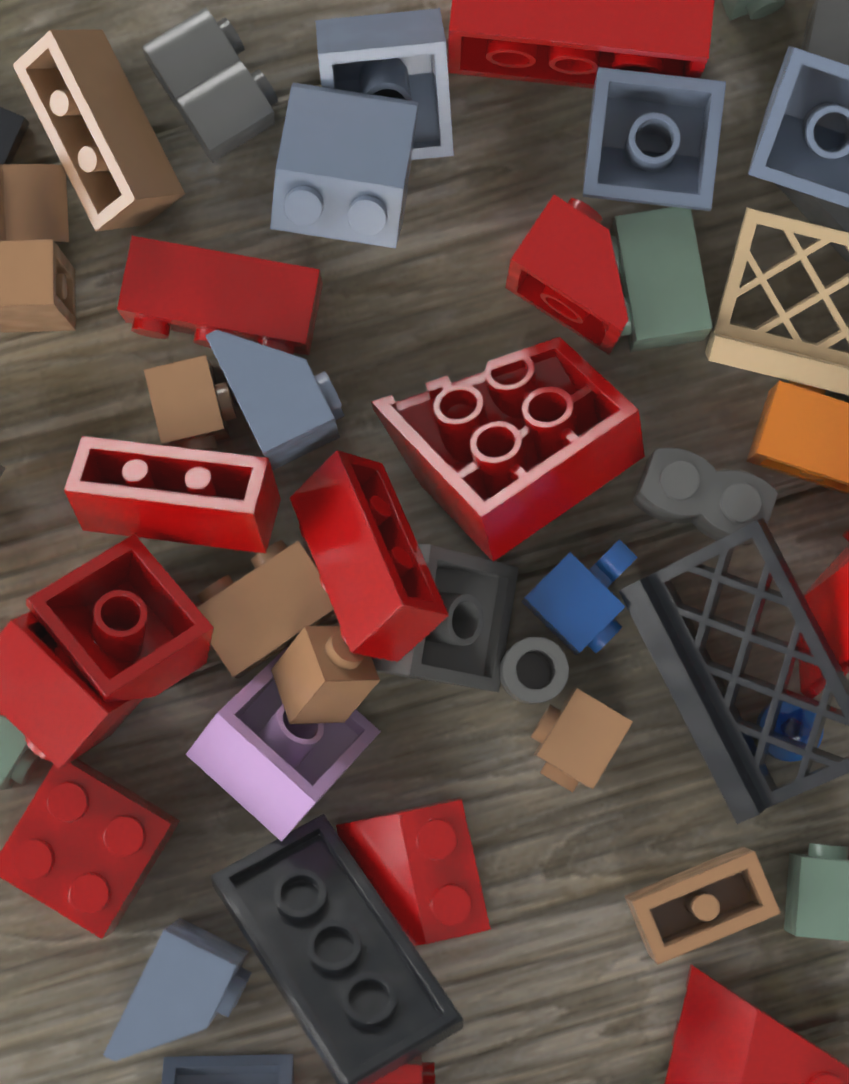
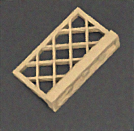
M746 207L714 328L710 331L705 350L708 361L849 395V351L830 347L844 338L849 345V324L846 326L829 296L849 284V273L824 287L807 258L808 255L830 242L845 245L849 252V232ZM757 224L783 230L795 251L792 255L763 272L750 252ZM794 233L817 238V240L802 248ZM800 261L817 292L784 310L767 279ZM746 262H748L755 277L741 284ZM761 284L778 315L756 328L731 323L737 297ZM823 300L840 330L817 343L801 340L790 318ZM783 323L791 337L768 331Z

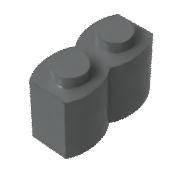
M205 7L142 46L146 61L212 163L275 125L274 111L271 106L278 102V98L262 71L257 69L250 74L239 59L238 54L245 51V48L234 27L226 17L217 22Z
M666 447L655 449L647 459L632 501L642 511L658 520L670 523L692 522L699 531L717 541L758 519L764 518L766 524H768L778 493L770 484L753 474L738 470L716 471L708 461L695 453L684 449ZM751 538L739 545L751 544L754 540Z

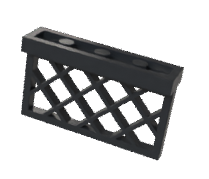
M764 518L758 519L619 590L737 824L761 814L766 808L849 773V756L842 758L817 748L826 718L849 726V682ZM753 538L765 562L759 584L727 573L734 547ZM720 554L716 569L702 564ZM686 571L712 579L704 611L683 604L671 579ZM772 578L779 591L770 588ZM723 584L755 595L746 627L715 616ZM766 599L789 608L795 620L790 642L757 631ZM692 620L700 622L698 631L696 630ZM711 627L742 638L734 669L712 661L705 647ZM803 637L810 650L800 647ZM753 642L786 654L777 685L744 673ZM796 658L819 666L826 680L820 701L787 689ZM721 678H724V679L730 681V682H729V685H728V689L726 688V686H725V684H724V682L722 681ZM740 685L773 697L764 727L741 718L735 706ZM833 696L835 697L840 709L830 706ZM783 701L816 713L807 744L774 731ZM752 737L760 739L758 747H756ZM770 744L803 756L796 779L778 787L764 763ZM813 760L826 765L810 772Z

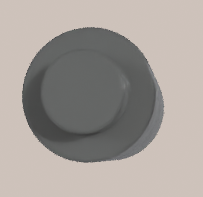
M530 637L517 642L504 654L499 668L500 681L504 690L513 699L526 704L542 703L556 697L566 685L569 675L568 661L562 649L553 641L542 637Z

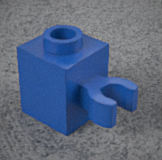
M620 539L589 570L569 552L521 602L575 655L580 653L586 646L596 654L623 627L615 617L626 606L607 588L638 557Z

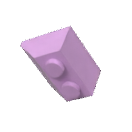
M287 647L217 712L186 753L194 763L281 842L381 732L357 710L350 715L345 723L290 724L271 671L287 650Z

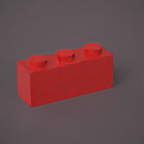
M132 235L117 311L126 323L132 324V332L147 337L168 339L170 331L192 334L194 335V343L211 348L205 335L215 330H220L292 355L297 353L309 356L323 281L320 269Z
M87 436L81 437L64 488V492L83 531L122 536L135 534L138 538L264 554L267 553L281 501L269 458Z
M336 450L289 499L300 524V533L307 542L319 571L320 583L329 596L340 624L341 636L348 645L350 652L399 662L441 624L449 614L383 463Z

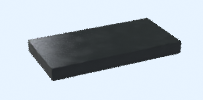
M324 814L291 831L282 842L277 839L211 875L212 885L337 1084H372L463 1029V1017Z

